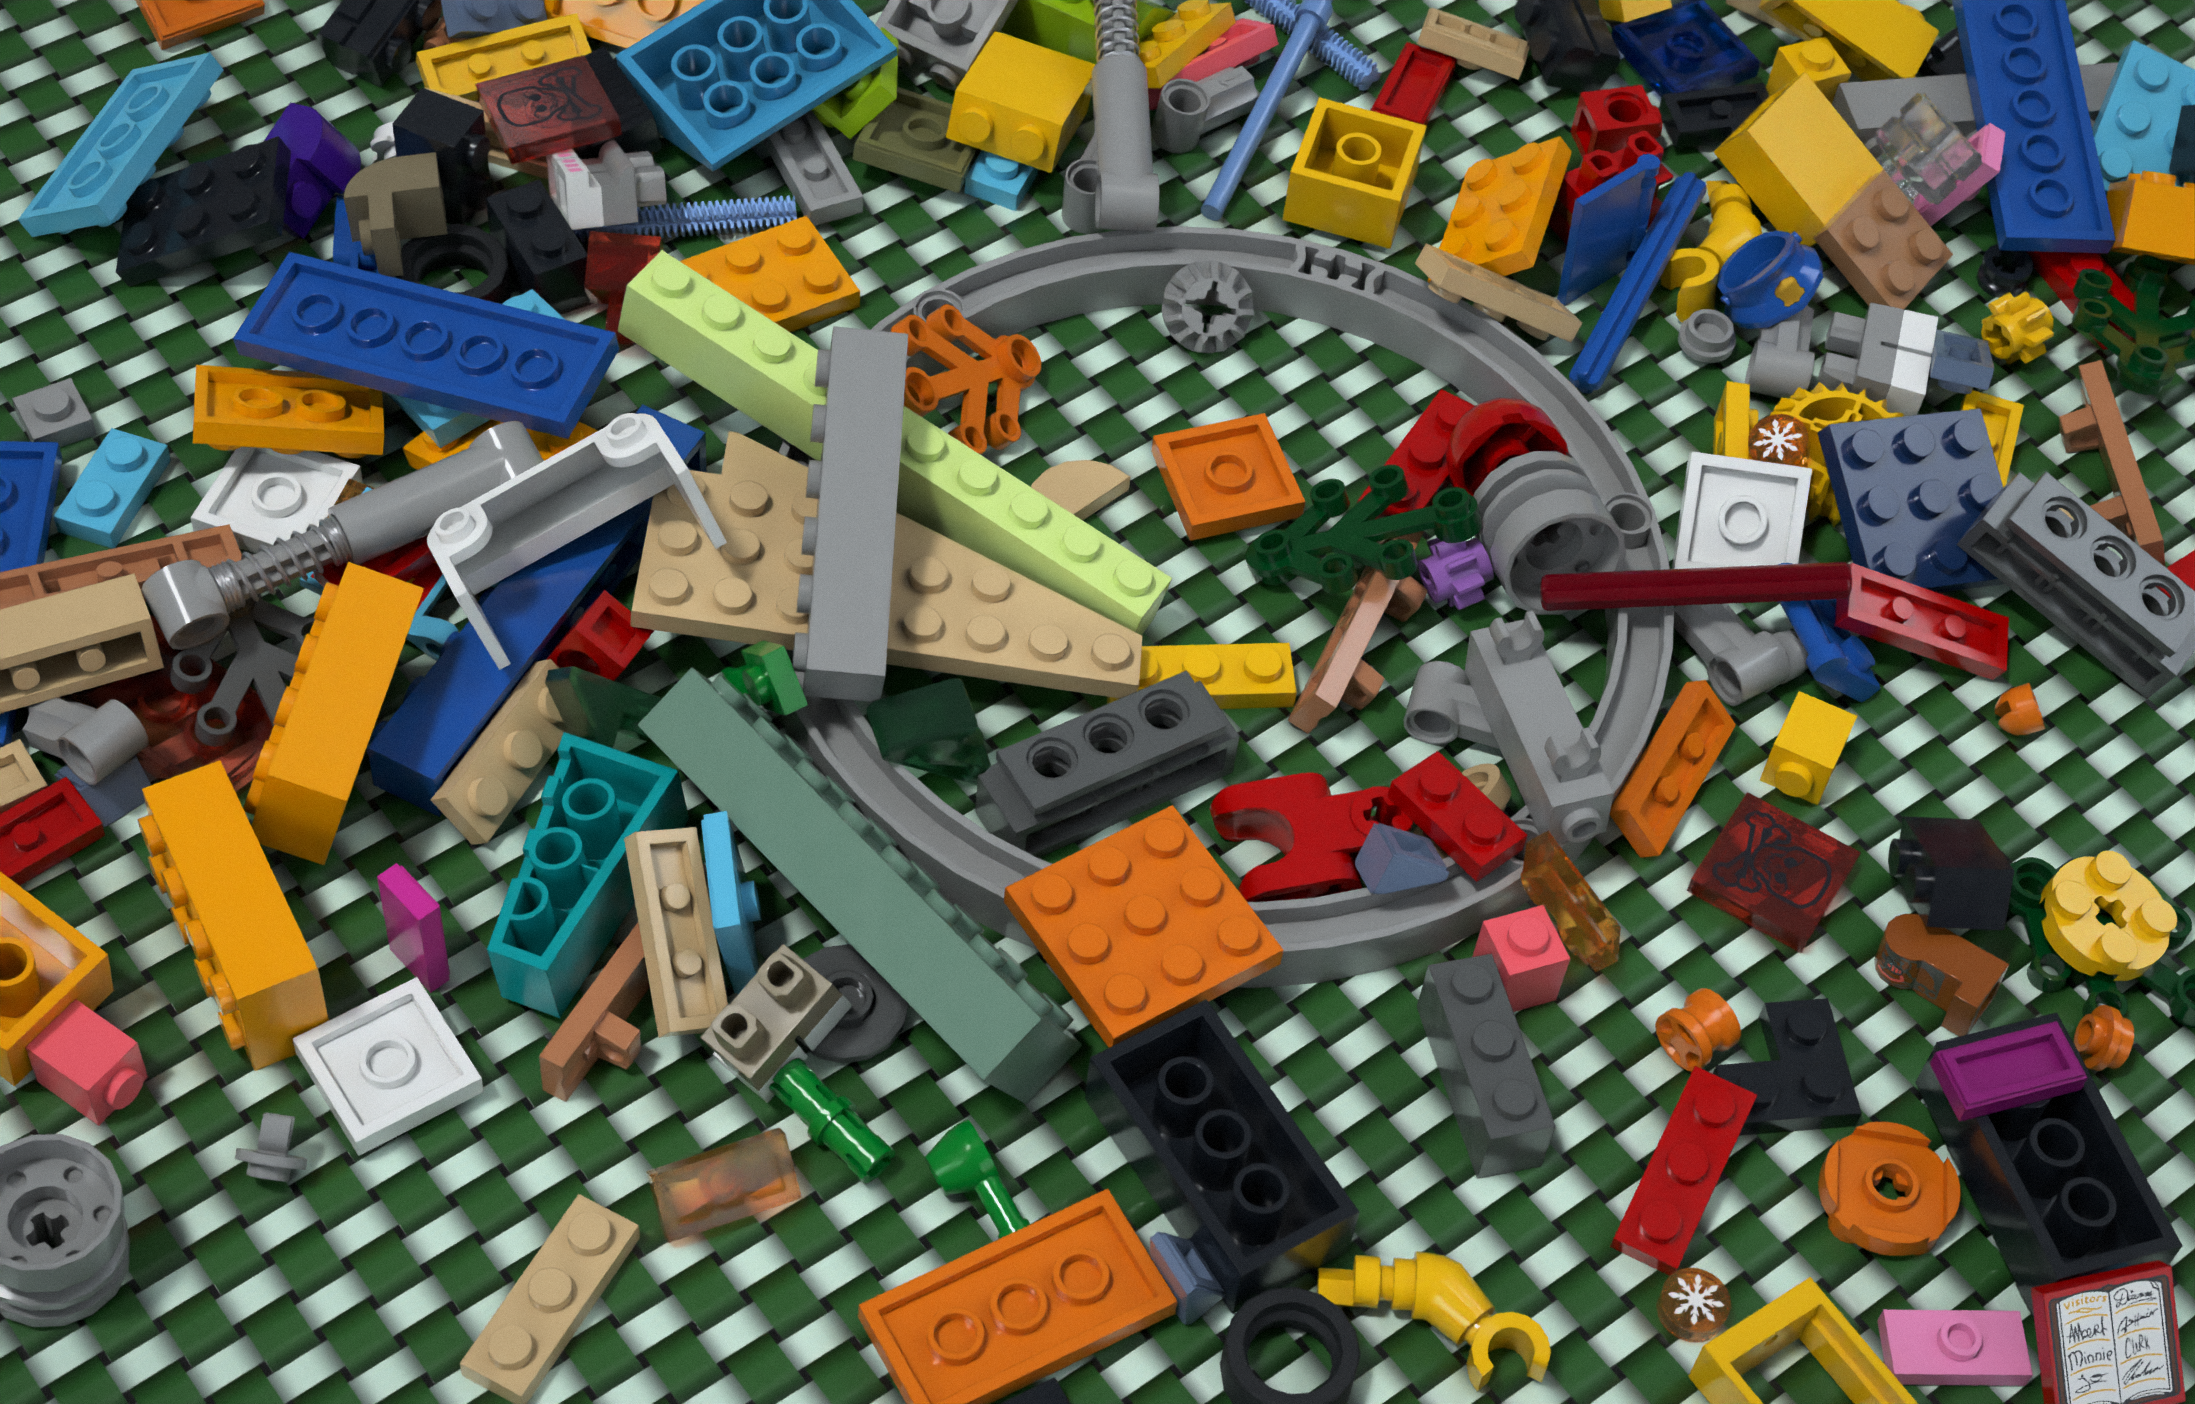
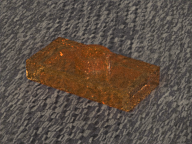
M780 1128L646 1171L662 1232L669 1243L802 1198L786 1134Z

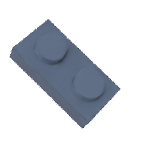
M441 0L448 38L472 39L547 20L543 0Z
M1936 329L1929 370L1930 378L1938 379L1937 385L1941 388L1956 393L1970 394L1973 387L1988 391L1994 372L1988 341Z

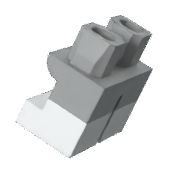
M612 140L601 147L598 158L579 159L569 144L546 145L550 197L572 230L637 223V207L665 205L667 202L664 170L661 166H654L653 157L649 151L624 153L616 141Z
M1871 302L1864 319L1834 312L1826 335L1824 349L1852 355L1853 358L1826 352L1817 384L1820 382L1829 391H1834L1843 383L1847 392L1858 394L1866 388L1868 399L1874 402L1887 399L1888 413H1904V416L1917 415L1926 393L1938 317Z

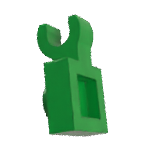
M763 640L741 650L746 665L738 668L727 667L721 671L723 677L732 683L742 694L749 693L756 705H763L766 710L786 716L808 705L784 645Z

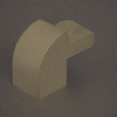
M436 152L393 157L376 162L354 175L345 188L344 202L352 242L361 241L364 256L375 255L379 274L390 277L403 275L401 240L448 234L444 195Z

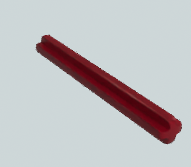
M1845 562L1546 574L1541 578L1540 597L1542 607L1547 611L1846 599L1850 596L1852 589V573L1849 564Z

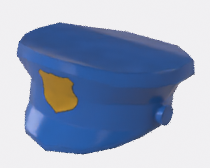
M1778 230L1763 233L1752 238L1737 249L1723 264L1718 274L1717 283L1718 288L1723 294L1720 300L1725 305L1724 314L1737 327L1757 329L1775 325L1803 310L1814 296L1823 279V265L1814 248L1800 244L1802 238L1795 231L1788 233Z

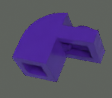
M290 102L264 141L279 136L291 150L283 229L291 236L304 239L334 193L344 194L348 182L360 171L361 157L358 148L317 110L309 106Z

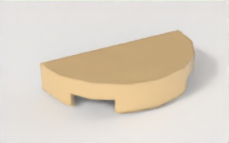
M1093 460L1066 461L1046 469L1032 483L1031 488L1081 520H1084L1127 492L1131 477L1113 465Z

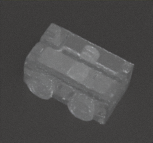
M1917 93L1899 110L1901 114L1899 118L1892 116L1874 133L1875 141L1884 151L1876 160L1890 174L1889 177L1912 201L1921 194L1930 204L1938 205L1957 188V180L1964 181L1983 164L1982 156L1952 120L1925 93Z

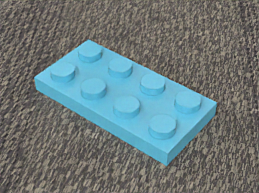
M205 53L131 70L19 217L18 221L32 237L57 232L64 235L75 229L98 225L99 227H106L119 220L125 214L128 208L126 202L135 189L149 180L155 173L156 166L154 164L164 150L177 142L183 135L184 128L182 126L193 111L204 105L211 97L210 88L223 72V68L213 55Z

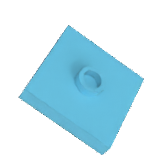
M727 811L703 815L704 820H701L713 929L734 993L739 994L759 969L753 921L761 920V908L755 880L748 881L728 813Z

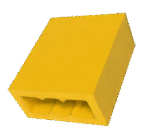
M994 31L955 90L945 138L1052 173L1088 112L1092 95L1091 72L1095 64Z
M1806 72L1773 92L1714 151V154L1775 229L1788 233L1795 231L1802 238L1800 244L1809 247L1817 243L1814 240V236L1870 177L1883 170L1882 166Z

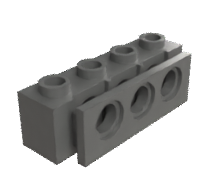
M2019 472L1991 499L1956 544L2146 699L2176 677L2195 651V591L2048 472H2045L2036 483H2033ZM2059 508H2063L2066 511H2068L2073 516L2074 520L2071 519ZM2107 547L2115 549L2122 556L2123 559H2121ZM2156 586H2160L2161 588L2165 589L2170 594L2171 598L2168 597Z
M1184 671L996 751L997 763L987 769L985 773L978 775L975 813L990 834L1040 858L1232 773L1239 734L1201 681L1194 682L1189 673Z

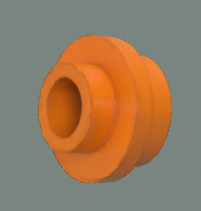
M2100 1005L2091 1014H2086L2080 1020L2074 1036V1045L2086 1067L2095 1071H2101L2106 1067L2111 1069L2121 1067L2127 1060L2133 1046L2134 1026L2131 1020L2122 1017L2117 1008L2108 1005Z

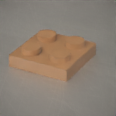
M1884 169L1870 177L1814 236V240L1868 306L1871 302L1905 309L1953 255Z

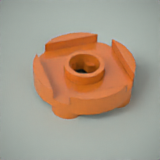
M1869 1122L1854 1129L1852 1135L1844 1137L1840 1141L1838 1140L1830 1148L1820 1170L1818 1191L1822 1207L1829 1216L1828 1227L1832 1234L1840 1241L1848 1244L1855 1243L1866 1250L1882 1255H1923L1930 1252L1938 1239L1950 1226L1959 1208L1961 1191L1956 1169L1948 1157L1943 1163L1939 1156L1928 1148L1931 1140L1911 1127L1893 1122ZM1882 1177L1893 1179L1894 1189L1905 1192L1906 1197H1897L1896 1200L1885 1198L1878 1193L1874 1186H1878Z

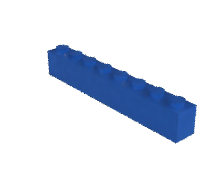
M642 404L635 414L653 416L688 469L707 472L705 432ZM653 496L504 578L495 589L489 588L482 594L478 603L511 664L501 670L498 669L470 621L460 632L455 631L450 634L442 646L439 659L425 676L420 675L412 681L406 691L403 704L389 721L380 722L373 730L367 746V754L369 756L374 786L438 817L441 816L442 812L431 801V798L536 661L546 660L570 628L604 590L612 595L642 556Z

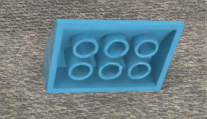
M705 0L615 55L618 67L621 68L623 74L626 75L628 81L631 82L633 88L636 89L638 95L641 96L643 102L651 110L658 133L704 166L715 171L898 55V52L893 43L853 0Z

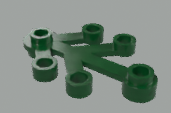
M2150 255L2137 256L2135 261L2126 265L2121 277L2123 283L2134 294V312L2109 293L2113 281L2107 274L2095 269L2082 270L2073 288L2074 295L2080 301L2072 317V323L2079 330L2091 334L2118 356L2116 361L2119 369L2117 372L2118 381L2125 388L2143 395L2158 394L2163 386L2171 383L2176 369L2195 365V299L2191 301L2186 314L2159 321V302L2164 295L2170 278L2167 274L2168 266L2162 260ZM2109 320L2131 336L2133 342L2109 325ZM2189 336L2184 346L2166 350L2159 347L2160 343Z
M1385 465L1375 469L1370 474L1368 481L1371 491L1328 531L1316 533L1330 518L1343 514L1350 506L1345 485L1338 479H1326L1314 485L1310 491L1313 505L1286 530H1270L1261 534L1248 547L1245 559L1249 570L1254 575H1257L1259 580L1265 584L1280 585L1299 576L1320 584L1327 593L1340 594L1353 588L1358 581L1353 560L1382 571L1383 576L1390 580L1407 578L1417 570L1418 561L1410 541L1395 539L1383 545L1377 543L1378 541L1434 529L1436 537L1441 541L1459 543L1474 537L1481 530L1483 522L1477 500L1468 494L1465 489L1459 487L1447 488L1437 493L1433 498L1432 506L1375 519L1390 504L1402 500L1409 491L1403 469L1397 465ZM1331 552L1335 553L1323 559L1315 557L1318 555L1327 554Z
M2026 857L2011 863L2015 871L2008 910L2023 917L2034 955L2027 969L2029 982L2042 992L2054 993L2063 988L2072 972V966L2065 962L2048 942L2041 923L2047 916L2044 907L2045 900L2040 903L2041 894L2045 885L2057 873V870L2042 859ZM2176 906L2172 907L2177 916V925L2175 927L2177 932H2170L2167 950L2181 947L2192 930L2191 918L2184 910ZM2098 913L2095 916L2103 925L2110 922L2116 925L2115 920L2109 913ZM2157 960L2137 979L2169 1000L2171 1013L2180 1024L2195 1028V1004L2191 1002H2195V969L2187 970L2179 975ZM2041 965L2052 967L2058 975L2046 973ZM2098 971L2093 977L2083 973L2089 996L2082 1008L2083 1017L2086 1014H2091L2098 1007L2096 1003H2103L2117 1008L2122 1017H2124L2128 1010V1002L2126 997L2117 990L2116 983L2113 981L2114 976Z

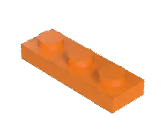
M1706 680L1685 683L1611 806V818L1640 858L1660 856L1736 726Z

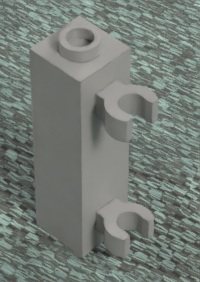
M1534 611L1526 612L1525 619L1510 623H1504L1502 617L1496 618L1490 627L1470 631L1465 673L1544 845L1549 846L1566 841L1582 842L1594 837L1596 834L1606 832L1614 792L1599 763L1601 749L1590 727L1583 728L1542 644L1545 635Z

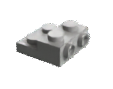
M889 0L875 25L879 29L884 27L898 40L899 67L910 69L915 62L930 69L929 76L937 84L948 90L955 91L994 31H1001L1018 0Z

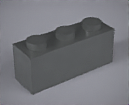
M1492 954L1428 965L1417 1003V1010L1477 1179L1541 1167L1556 1126Z

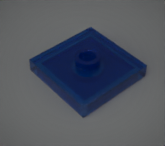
M1686 0L1672 5V8L1614 26L1611 34L1619 52L1661 98L1662 94L1730 87L1756 77L1761 65L1759 59L1704 0Z

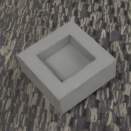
M71 378L12 398L16 414L31 442H59V446L63 447L96 435L93 419Z

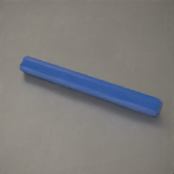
M1686 172L1683 177L1675 179L1570 371L1569 381L1575 387H1578L1581 393L1591 394L1593 390L1601 388L1706 194V183L1698 179L1695 173Z

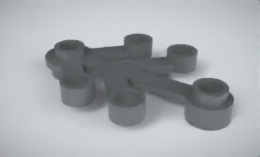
M258 594V602L254 601L251 597L245 600L244 608L240 607V610L235 609V612L231 611L228 614L230 617L229 625L223 632L204 644L179 652L174 657L170 673L171 683L177 690L183 693L196 694L205 690L209 685L212 672V662L210 659L227 631L238 651L212 701L203 705L197 713L194 729L197 738L202 743L208 746L219 747L232 740L237 723L236 712L252 683L274 727L273 722L286 689L282 678L288 681L292 680L298 658L297 655H299L304 641L303 636L310 633L315 620L314 617L305 618L262 600L261 594ZM257 626L293 639L292 647L297 655L264 642ZM184 667H194L200 670L202 674L188 676L181 669ZM218 719L224 722L226 727L223 729H213L207 726L205 721Z

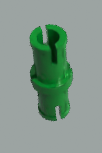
M801 1058L790 1061L774 1076V1083L770 1084L769 1090L808 1127L807 1134L817 1145L822 1146L825 1144L832 1152H835L863 1183L867 1184L873 1181L892 1162L890 1159L896 1154L895 1150L879 1135H876L856 1114L857 1107L854 1102L847 1096H838L832 1089H829Z

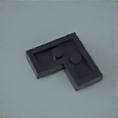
M1764 83L1662 94L1659 111L1675 148L1723 143L1770 94Z
M1828 998L1764 1003L1759 1019L1771 1061L1716 1065L1713 1072L1714 1075L1757 1094L1739 1136L1854 1127L1862 1113Z

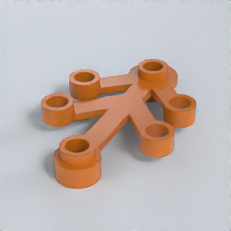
M944 304L929 314L926 318V323L919 316L911 314L892 326L891 332L908 334L907 356H914L918 352L923 351L950 369L949 371L929 376L917 367L907 368L904 406L923 417L933 411L940 400L963 393L960 425L949 431V435L980 455L986 451L987 443L996 450H1003L1020 439L1021 428L1018 422L1020 391L1029 388L1034 383L1035 376L1041 370L1040 355L1029 339L1020 334L1002 335L994 339L966 320L960 311L950 304ZM958 339L984 359L977 361L951 343ZM997 382L996 412L985 418L988 385Z

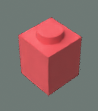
M1544 905L1483 921L1472 956L1492 954L1513 1012L1555 1001L1570 961V957Z
M77 999L25 1047L37 1082L98 1126L116 1109L120 1110L128 1106L137 1097L143 1082L148 1078L138 1042Z

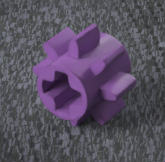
M1438 538L1427 541L1432 555L1419 561L1418 568L1424 587L1428 590L1427 593L1435 603L1447 599L1448 605L1450 607L1455 605L1458 610L1484 600L1485 597L1481 586L1493 580L1494 573L1490 558L1482 543L1477 538L1459 543H1446Z

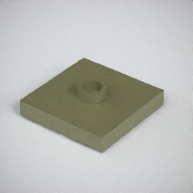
M897 87V98L864 126L855 142L852 159L959 193L968 172L981 150L945 138L952 104Z

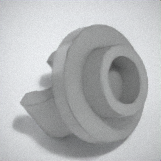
M268 1112L263 1114L257 1150L236 1149L235 1159L249 1162L246 1175L289 1182L291 1169L306 1170L307 1158L288 1155L295 1117Z

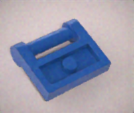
M1836 599L1778 602L1781 604L1808 654L1806 665L1816 681L1862 703L1881 689L1870 669L1875 664V661L1869 649L1859 638L1851 635L1850 631L1835 626Z

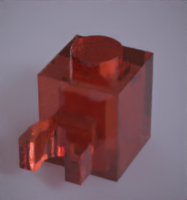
M590 231L584 289L590 303L608 305L605 330L616 332L618 344L633 345L632 340L618 332L626 286L661 250L665 251L662 239L659 236Z

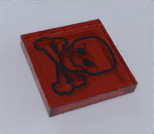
M584 55L475 84L478 101L511 164H517L622 134L620 118Z
M1747 792L1694 873L1687 891L1802 953L1855 867L1861 852Z

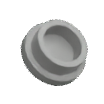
M1702 309L1694 312L1682 323L1678 333V343L1681 349L1691 358L1701 362L1715 363L1727 359L1732 354L1736 344V335L1731 320L1725 314L1712 309Z

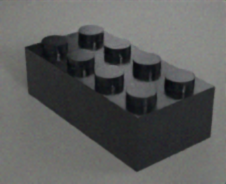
M1207 999L1090 1057L1085 1100L1178 1236L1191 1240L1223 1288L1224 1292L1222 1293L1225 1297L1222 1300L1232 1314L1236 1313L1248 1299L1269 1289L1282 1288L1349 1251L1360 1213Z
M2057 1012L1936 1042L1915 1083L2033 1317L2032 1287L2160 1260L2168 1265L2172 1262L2181 1249L2182 1244ZM2057 1021L2088 1077L2082 1089L1959 1122L1929 1065L1935 1052Z

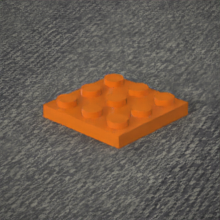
M1173 805L1005 887V905L1108 1048L1205 999L1209 1002L1281 964L1283 948Z

